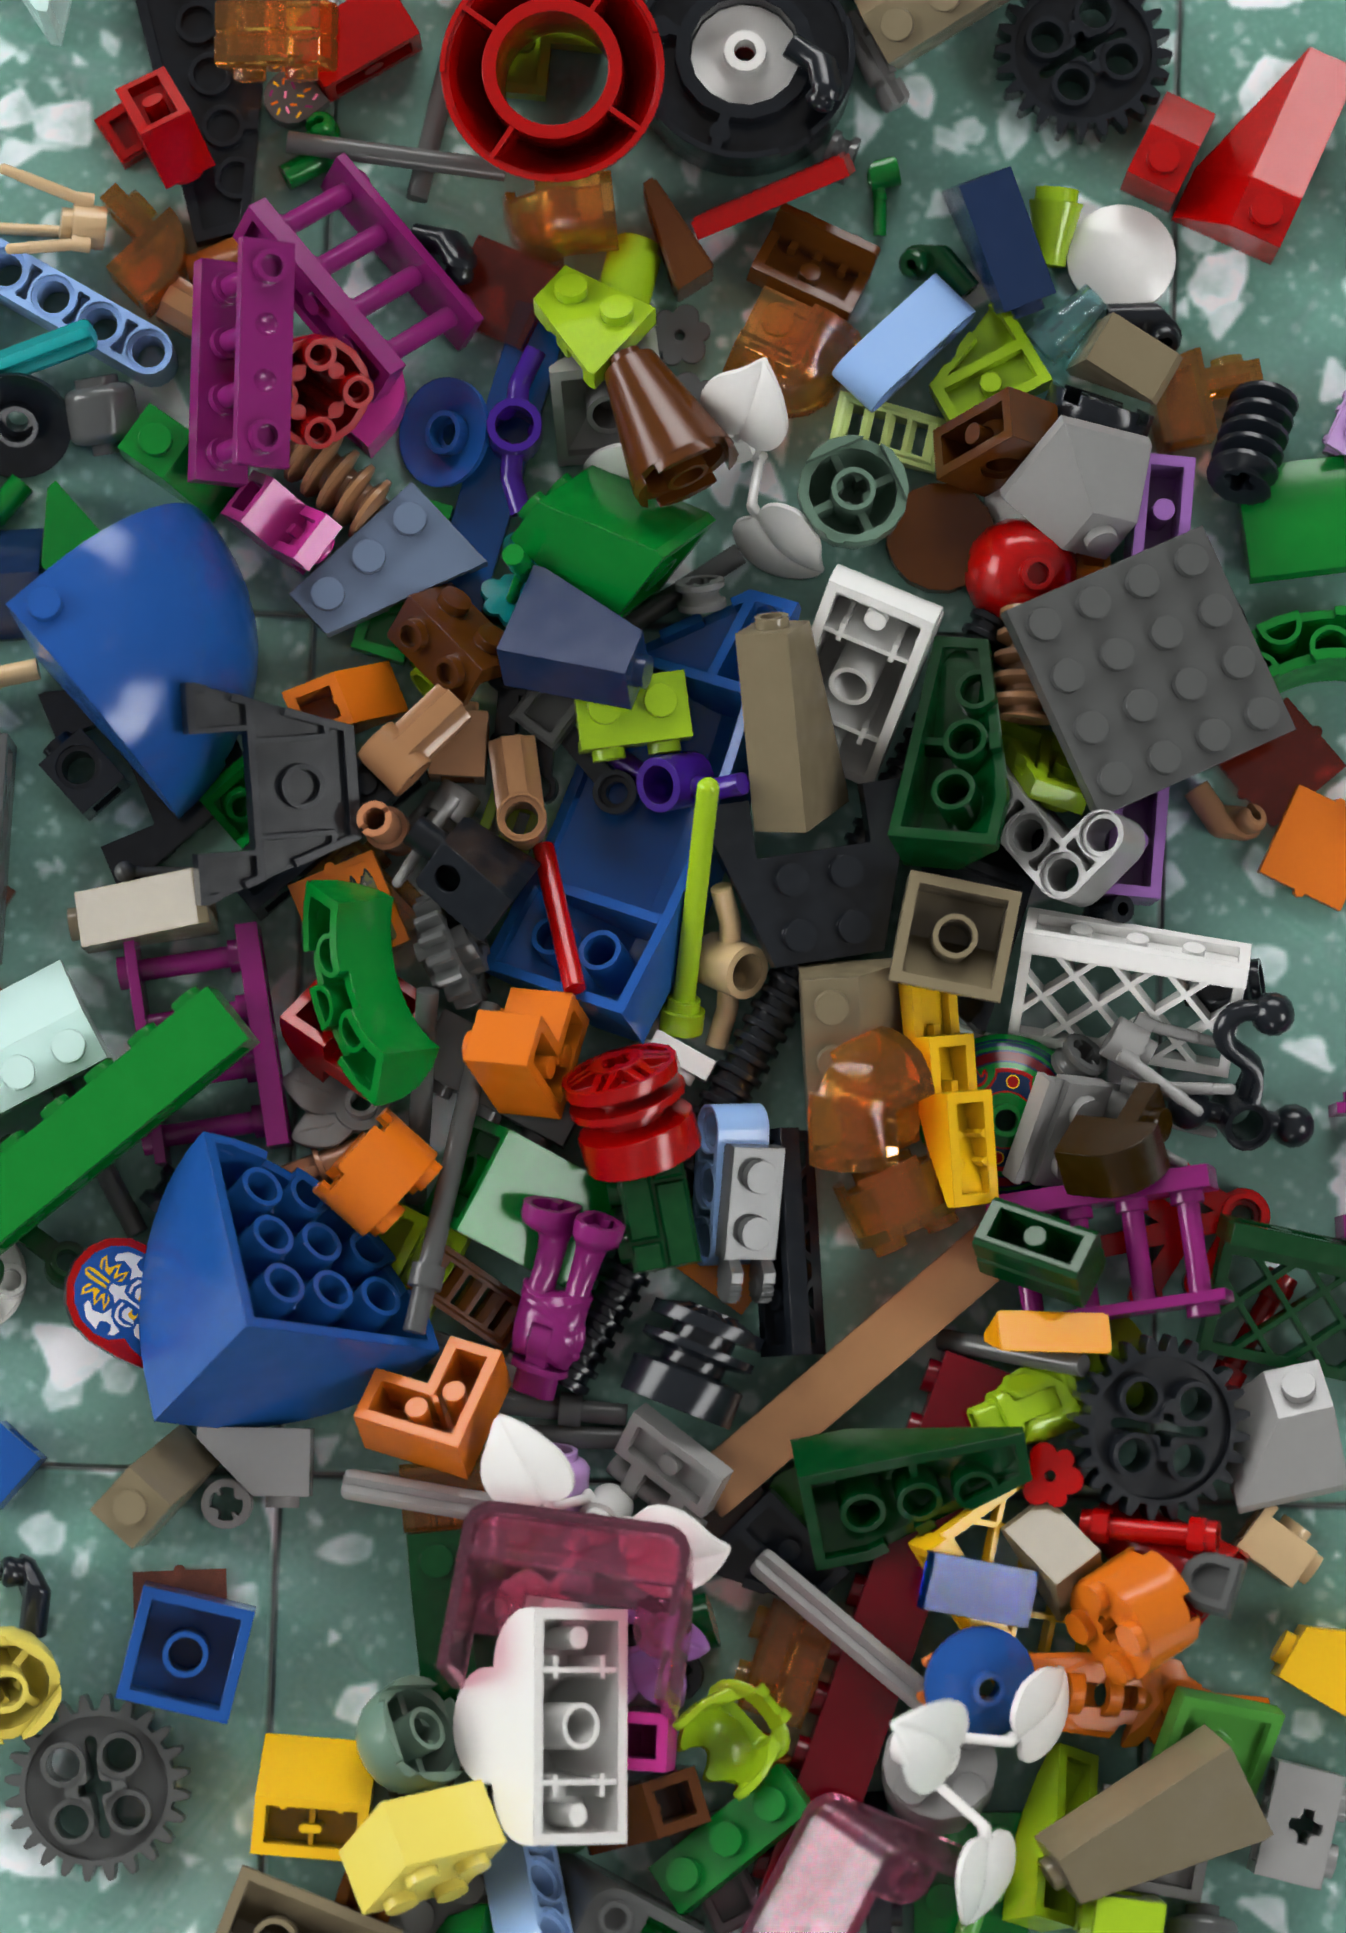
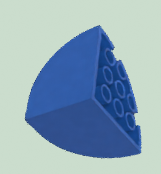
M169 503L137 512L87 539L6 603V606L41 665L174 815L180 819L199 801L219 777L226 765L225 760L231 752L238 735H241V731L183 735L180 683L194 682L209 688L254 699L258 674L259 644L256 618L248 588L239 566L224 539L198 507L188 503Z
M205 1131L199 1135L186 1151L167 1184L152 1224L143 1264L139 1305V1336L143 1369L154 1422L219 1428L267 1427L308 1420L358 1404L375 1368L410 1377L440 1352L430 1319L428 1320L425 1335L403 1331L412 1290H406L403 1282L392 1268L391 1264L396 1260V1257L379 1236L374 1237L369 1232L362 1237L312 1192L314 1186L320 1181L304 1170L297 1167L291 1173L277 1164L266 1160L268 1151L231 1137Z

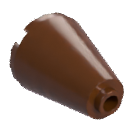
M629 346L611 357L609 361L610 366L605 371L604 378L632 491L642 507L648 508V499L656 498L660 507L670 506L686 500L717 482L713 471L725 462L728 470L735 465L739 453L733 440L652 349H640L639 346Z

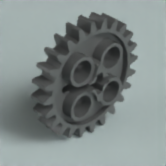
M106 1693L102 1697L99 1708H94L89 1695L83 1694L79 1698L78 1712L74 1713L71 1706L65 1700L60 1702L57 1708L59 1721L56 1722L52 1718L42 1728L43 1733L41 1735L36 1734L23 1740L31 1748L29 1752L14 1751L11 1753L9 1758L20 1765L22 1770L20 1773L7 1775L4 1779V1782L19 1787V1794L6 1800L5 1806L22 1808L24 1815L15 1820L11 1827L12 1829L29 1827L32 1831L23 1847L27 1850L40 1843L46 1847L40 1864L45 1866L56 1856L62 1858L61 1875L64 1877L74 1869L76 1864L82 1865V1874L86 1882L93 1879L97 1866H102L108 1881H111L117 1877L119 1862H122L131 1874L139 1870L137 1856L139 1852L151 1861L156 1860L159 1857V1853L153 1840L157 1839L168 1844L174 1841L176 1837L166 1826V1823H182L186 1819V1815L175 1808L174 1803L175 1801H183L191 1797V1791L177 1787L176 1780L191 1773V1769L185 1766H174L172 1759L178 1756L185 1748L183 1745L166 1747L163 1741L172 1730L171 1725L164 1726L156 1731L150 1727L156 1712L154 1709H150L140 1718L133 1716L134 1702L126 1701L120 1710H115L112 1693ZM88 1736H93L96 1739L98 1776L101 1781H110L112 1789L105 1793L102 1798L105 1816L110 1827V1836L107 1838L102 1837L100 1834L98 1796L94 1792L87 1793L85 1789V1784L94 1778L93 1764L86 1745ZM124 1738L132 1743L136 1751V1760L132 1767L120 1769L110 1762L108 1747L113 1739ZM68 1748L78 1756L80 1762L79 1771L74 1778H63L54 1771L52 1757L57 1749ZM132 1795L139 1798L143 1803L145 1817L141 1824L128 1825L123 1823L118 1817L117 1803L122 1796ZM76 1805L86 1812L89 1820L88 1828L84 1834L72 1835L62 1827L60 1820L65 1806Z

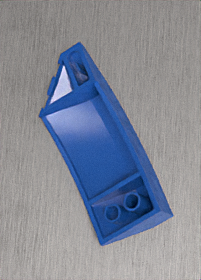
M753 589L730 598L732 605L706 617H702L701 614H694L659 630L661 637L645 644L647 655L653 657V673L685 670L693 737L688 741L680 742V752L696 751L704 755L711 764L714 778L740 772L745 773L749 778L735 634L754 623V617L762 613L786 612L789 615V620H799L801 613L799 602ZM647 746L626 749L643 762L651 757L662 756L648 755ZM577 763L554 823L545 840L552 842L555 846L586 985L585 991L575 995L589 1018L590 1025L643 1044L675 983L695 806L668 812H655L647 808L639 798L638 804L631 812L620 816L608 814L596 805L592 794L594 782ZM622 783L613 785L609 791V798L614 804L622 803L628 795V790ZM749 791L746 795L718 800V805L748 800L750 807L751 793ZM714 847L705 919L713 903L710 889L713 885L722 882L725 874L715 856L716 851ZM536 871L517 897L490 948L491 954L487 955V963L490 970L485 972L516 988L564 992L538 872Z

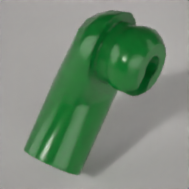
M318 111L307 118L305 123L306 133L341 138L339 125L328 112ZM298 155L279 165L278 168L285 184L290 190H293L329 171L335 159Z

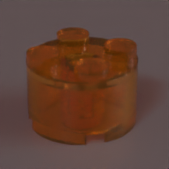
M926 1142L922 1143L925 1154L912 1156L909 1148L901 1150L852 1173L855 1185L847 1190L841 1181L832 1186L860 1250L871 1248L877 1258L883 1257L906 1246L908 1243L905 1235L921 1228L926 1229L928 1234H932L959 1221L955 1211L957 1208H947Z

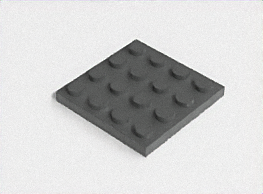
M1203 525L1008 609L1001 614V618L1090 812L1099 809L1114 812L1296 730Z

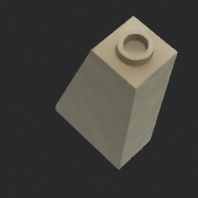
M786 612L762 613L754 617V623L735 634L754 832L807 833L849 802L847 784L810 620H789V615Z
M1204 1724L1034 1837L1044 1855V1858L1038 1861V1865L1049 1884L1055 1891H1059L1064 1887L1080 1904H1084L1262 1842L1274 1834L1231 1746Z

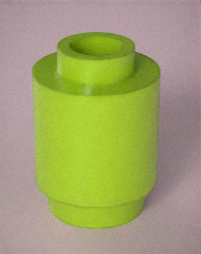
M618 234L615 243L608 246L599 281L650 305L661 259L657 255L659 245L654 240L639 234Z

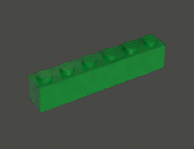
M196 986L183 993L171 1005L174 1011L171 1016L158 1026L151 1022L142 1027L127 1041L130 1049L114 1062L111 1058H107L98 1063L84 1076L83 1079L87 1084L71 1098L67 1094H63L53 1100L40 1112L43 1121L27 1134L24 1130H19L0 1144V1256L260 1043L219 990L209 986L200 990Z

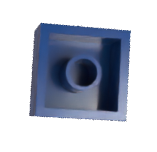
M146 1580L143 1585L115 1698L228 1724L256 1606Z

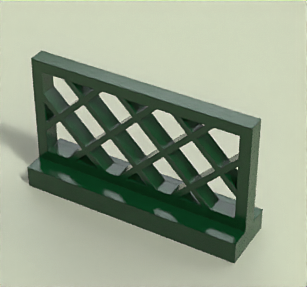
M1221 1213L1215 1234L1220 1238L1211 1275L1212 1289L1225 1287L1232 1290L1235 1302L1220 1304V1315L1201 1318L1196 1338L1198 1351L1207 1349L1218 1355L1279 1368L1311 1361L1299 1358L1309 1351L1314 1360H1319L1324 1377L1346 1381V1359L1336 1366L1326 1364L1316 1348L1317 1345L1340 1330L1346 1336V1314L1343 1315L1329 1293L1346 1281V1240ZM1233 1254L1252 1258L1263 1275L1238 1293H1236L1227 1278ZM1264 1261L1281 1265L1270 1271ZM1295 1268L1304 1269L1316 1288L1290 1304L1276 1280ZM1318 1273L1333 1275V1277L1323 1283ZM1269 1285L1283 1309L1257 1326L1243 1302ZM1322 1297L1336 1320L1310 1337L1296 1313ZM1236 1307L1250 1331L1232 1343L1212 1340L1217 1319ZM1289 1318L1303 1342L1285 1354L1273 1353L1263 1335ZM1256 1340L1262 1350L1246 1346Z

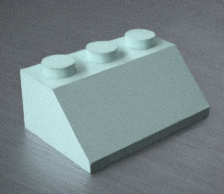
M58 960L0 991V1117L50 1092L55 1087L90 1071L107 1058L113 1059L62 960Z

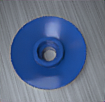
M453 377L434 379L423 385L412 396L406 406L399 429L400 452L410 474L425 485L437 488L455 486L472 475L485 455L489 442L487 430L489 413L483 397L470 383Z
M980 1625L959 1630L946 1638L937 1647L928 1662L924 1676L926 1704L943 1699L959 1701L965 1705L968 1712L969 1727L967 1733L1001 1736L1012 1729L1010 1725V1712L1016 1692L1027 1677L1035 1672L1030 1655L1020 1641L1002 1629ZM986 1679H993L994 1688L987 1697H980L979 1687L981 1683Z

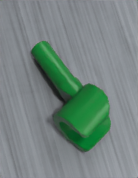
M894 156L875 160L867 171V181L873 200V236L876 237L886 236L887 196L885 189L901 186L900 170L897 159Z

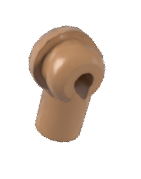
M1208 781L1203 782L1185 795V798L1205 828L1216 838L1245 842L1256 838L1266 826L1267 816L1261 806L1254 803H1249L1246 807L1224 805Z

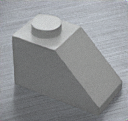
M197 1426V1439L251 1496H266L265 1507L299 1508L300 1497L313 1496L315 1428H210Z

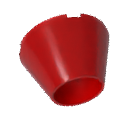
M462 0L452 15L444 35L440 55L442 91L449 115L458 132L479 156L499 170L518 178L542 183H561L597 174L614 165L637 145L651 125L660 104L665 79V60L658 28L643 0ZM568 33L585 38L597 46L608 60L606 85L596 104L583 116L573 121L556 125L533 122L513 110L508 104L505 88L509 69L518 53L533 40L548 34Z

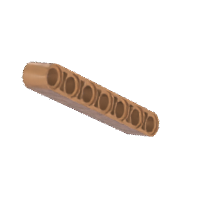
M980 1223L963 1235L711 1451L713 1455L734 1470L714 1508V1511L720 1518L728 1514L793 1458L790 1440L821 1434L1001 1280L979 1271L972 1241Z

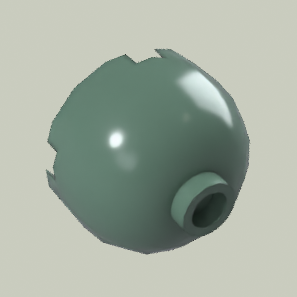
M850 434L828 440L811 453L800 473L797 492L800 511L808 519L820 539L833 547L856 550L874 546L894 531L905 513L909 483L904 465L891 448L882 443L878 445L873 441L864 440V436Z
M411 1674L394 1680L381 1688L368 1701L359 1716L355 1732L358 1754L365 1769L374 1780L389 1791L408 1795L431 1791L448 1784L458 1778L463 1772L459 1771L461 1763L456 1752L453 1735V1717L456 1702L452 1697L443 1701L436 1692L431 1690V1688L438 1684L429 1678Z

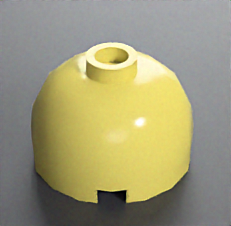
M0 1626V1745L4 1744L3 1739H14L22 1736V1739L25 1740L36 1735L52 1720L61 1702L62 1695L60 1673L52 1652L33 1633L14 1626Z

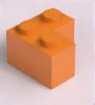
M511 987L505 1008H501L499 1011L478 1009L473 1028L467 1031L463 1039V1061L498 1113L561 1119L567 1101L561 1087L562 1080L569 1071L577 1066L590 1020L573 993Z
M450 1335L428 1383L375 1368L353 1414L364 1447L468 1480L490 1433L493 1421L497 1417L512 1385L503 1352Z

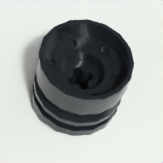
M656 1297L651 1311L673 1320L672 1326L668 1332L645 1323L642 1332L663 1345L660 1356L634 1352L621 1387L730 1430L743 1395L722 1382L725 1371L752 1374L754 1366L731 1357L735 1345L760 1353L764 1339L751 1333L739 1323V1320L688 1300L674 1301Z

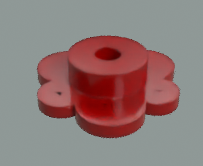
M1048 1442L1036 1444L1030 1451L1029 1463L1032 1480L1023 1486L1025 1499L1033 1505H1041L1048 1501L1055 1508L1064 1506L1068 1501V1495L1079 1492L1084 1485L1083 1473L1077 1467H1074L1076 1461L1075 1454L1069 1449L1057 1451L1056 1447ZM1050 1470L1056 1475L1054 1481L1048 1478Z

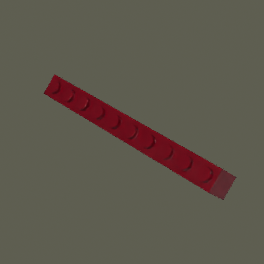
M947 1350L942 1351L939 1361L933 1358L929 1359L920 1383L919 1390L928 1393L922 1412L919 1414L911 1411L905 1428L971 1427L967 1417V1409L984 1402L985 1395L990 1391L996 1390L1002 1384L1004 1376L1011 1373ZM964 1508L937 1520V1528L929 1532H935L961 1513ZM917 1531L889 1544V1552L870 1560L865 1575L856 1572L845 1601L846 1605L854 1607L851 1617L909 1666L911 1665L936 1592L907 1544L919 1535ZM832 1641L826 1656L827 1659L835 1661L828 1683L818 1680L808 1707V1713L816 1715L814 1725L809 1737L799 1735L789 1767L798 1770L795 1779L818 1811L755 1860L751 1876L760 1879L757 1887L759 1894L823 1917L899 1699L898 1696Z

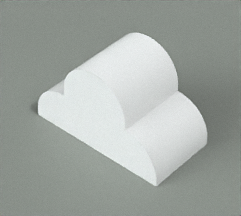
M837 564L826 586L812 625V633L844 776L848 780L861 784L874 782L879 773L904 710L927 660L934 637L937 635L945 612L943 611L944 607Z
M546 1607L519 1609L507 1619L500 1631L494 1653L493 1667L477 1669L466 1679L460 1689L453 1717L454 1743L459 1761L471 1779L474 1781L482 1779L483 1784L492 1785L493 1801L498 1820L505 1833L520 1845L627 1844L628 1609Z

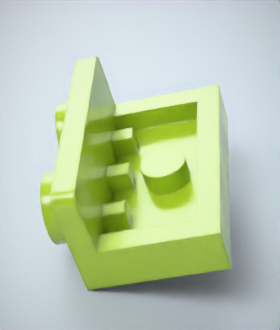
M684 669L652 673L649 686L646 689L640 688L632 709L574 699L579 736V754L592 753L594 763L625 759V749L647 746L648 755L680 752V742L688 741L693 737Z

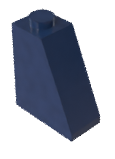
M1011 166L943 190L942 194L995 314L1011 311L1015 320L1044 309L1045 306L1042 298L1055 294L1056 290Z
M533 565L496 649L504 686L632 709L640 688L646 689L649 686L653 673V657L647 655L643 630L545 567Z

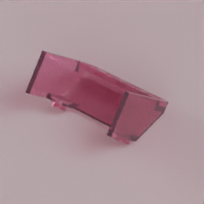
M485 1501L472 1508L465 1517L436 1663V1668L451 1687L464 1689L474 1633L499 1636L507 1619L514 1612L525 1607L527 1595L636 1610L633 1629L637 1644L648 1656L660 1659L654 1699L665 1718L677 1720L692 1637L693 1551L685 1534L670 1524L501 1501Z
M838 1793L820 1795L813 1799L804 1810L741 1933H858L877 1896L895 1904H908L920 1899L928 1891L937 1872L956 1879L957 1866L964 1847L959 1843Z

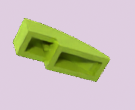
M1056 1743L1047 1753L1029 1793L1015 1836L1016 1863L1011 1881L1004 1894L1002 1921L1039 1932L1075 1928L1076 1899L1064 1887L1059 1891H1055L1049 1884L1038 1865V1861L1043 1859L1044 1855L1034 1836L1097 1795L1098 1755L1063 1743Z

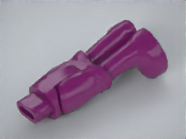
M527 1196L524 1198L521 1209L522 1222L538 1232V1247L531 1275L523 1279L521 1298L513 1326L511 1350L514 1354L512 1355L511 1364L516 1367L512 1388L540 1400L553 1401L558 1381L568 1377L569 1367L580 1358V1352L585 1345V1323L590 1304L593 1301L591 1291L607 1251L619 1247L626 1227L621 1221L604 1212L589 1210L580 1213L582 1207L575 1202L546 1196ZM573 1234L576 1247L565 1289H556L564 1257Z

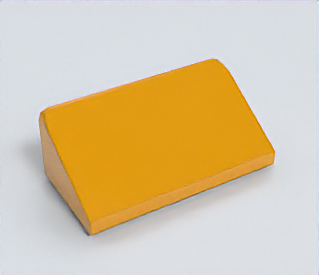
M999 1310L983 1333L984 1342L1002 1351L1109 1354L1112 1349L1109 1316L1105 1315V1313Z

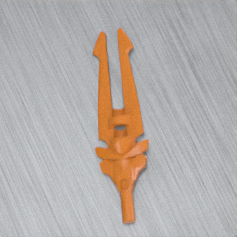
M1092 1652L1029 1653L1034 1671L1046 1666L1058 1667L1060 1665L1064 1667L1067 1674L1069 1708L1062 1732L1110 1738L1120 1725L1127 1724L1120 1743L1122 1748L1139 1746L1147 1737L1151 1743L1156 1744L1176 1686L1214 1693L1189 1677L1182 1661L1174 1657L1141 1680H1131L1123 1686L1113 1683L1108 1678L1103 1665L1095 1658ZM933 1653L921 1659L924 1667L927 1668ZM1098 1683L1104 1684L1106 1689L1105 1702L1101 1706L1096 1704L1094 1698V1691ZM919 1691L916 1694V1698L921 1704L925 1705L924 1691ZM1216 1693L1270 1704L1267 1697Z

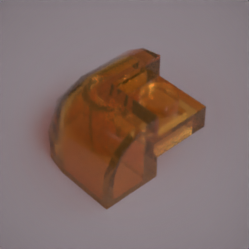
M611 170L601 171L587 178L569 182L542 183L534 181V192L517 197L515 192H505L501 198L504 225L511 245L526 261L543 269L561 270L564 266V256L619 250Z
M764 285L744 328L740 330L722 373L744 367L766 357L780 385L788 419L809 416L822 407H827L837 394L842 384L831 373L841 359L862 340V337L850 323L830 310L816 303L812 308Z
M882 1025L842 1043L829 1054L833 1063L825 1073L819 1092L809 1091L807 1116L810 1166L834 1172L850 1173L882 1170L898 1165L899 1150L920 1141L919 1101L935 1094L932 1074L922 1053L907 1036Z

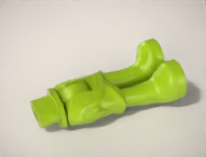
M1130 1318L1109 1320L1112 1349L1108 1355L1117 1360L1120 1358L1118 1342L1122 1340L1131 1343L1138 1351L1139 1338L1142 1332ZM1081 1353L1089 1357V1371L1095 1373L1104 1371L1099 1354ZM1021 1367L1010 1375H1005L1002 1384L996 1390L990 1391L985 1395L984 1402L968 1408V1420L971 1427H1023L1026 1445L1049 1440L1069 1430L1080 1428L1079 1424L1068 1420L1066 1415L1071 1412L1082 1411L1084 1404L1073 1397L1072 1392L1077 1390L1076 1382L1086 1378L1085 1376L1079 1377L1031 1367ZM1141 1382L1133 1384L1127 1391L1126 1404L1128 1409H1133L1142 1402L1144 1388Z

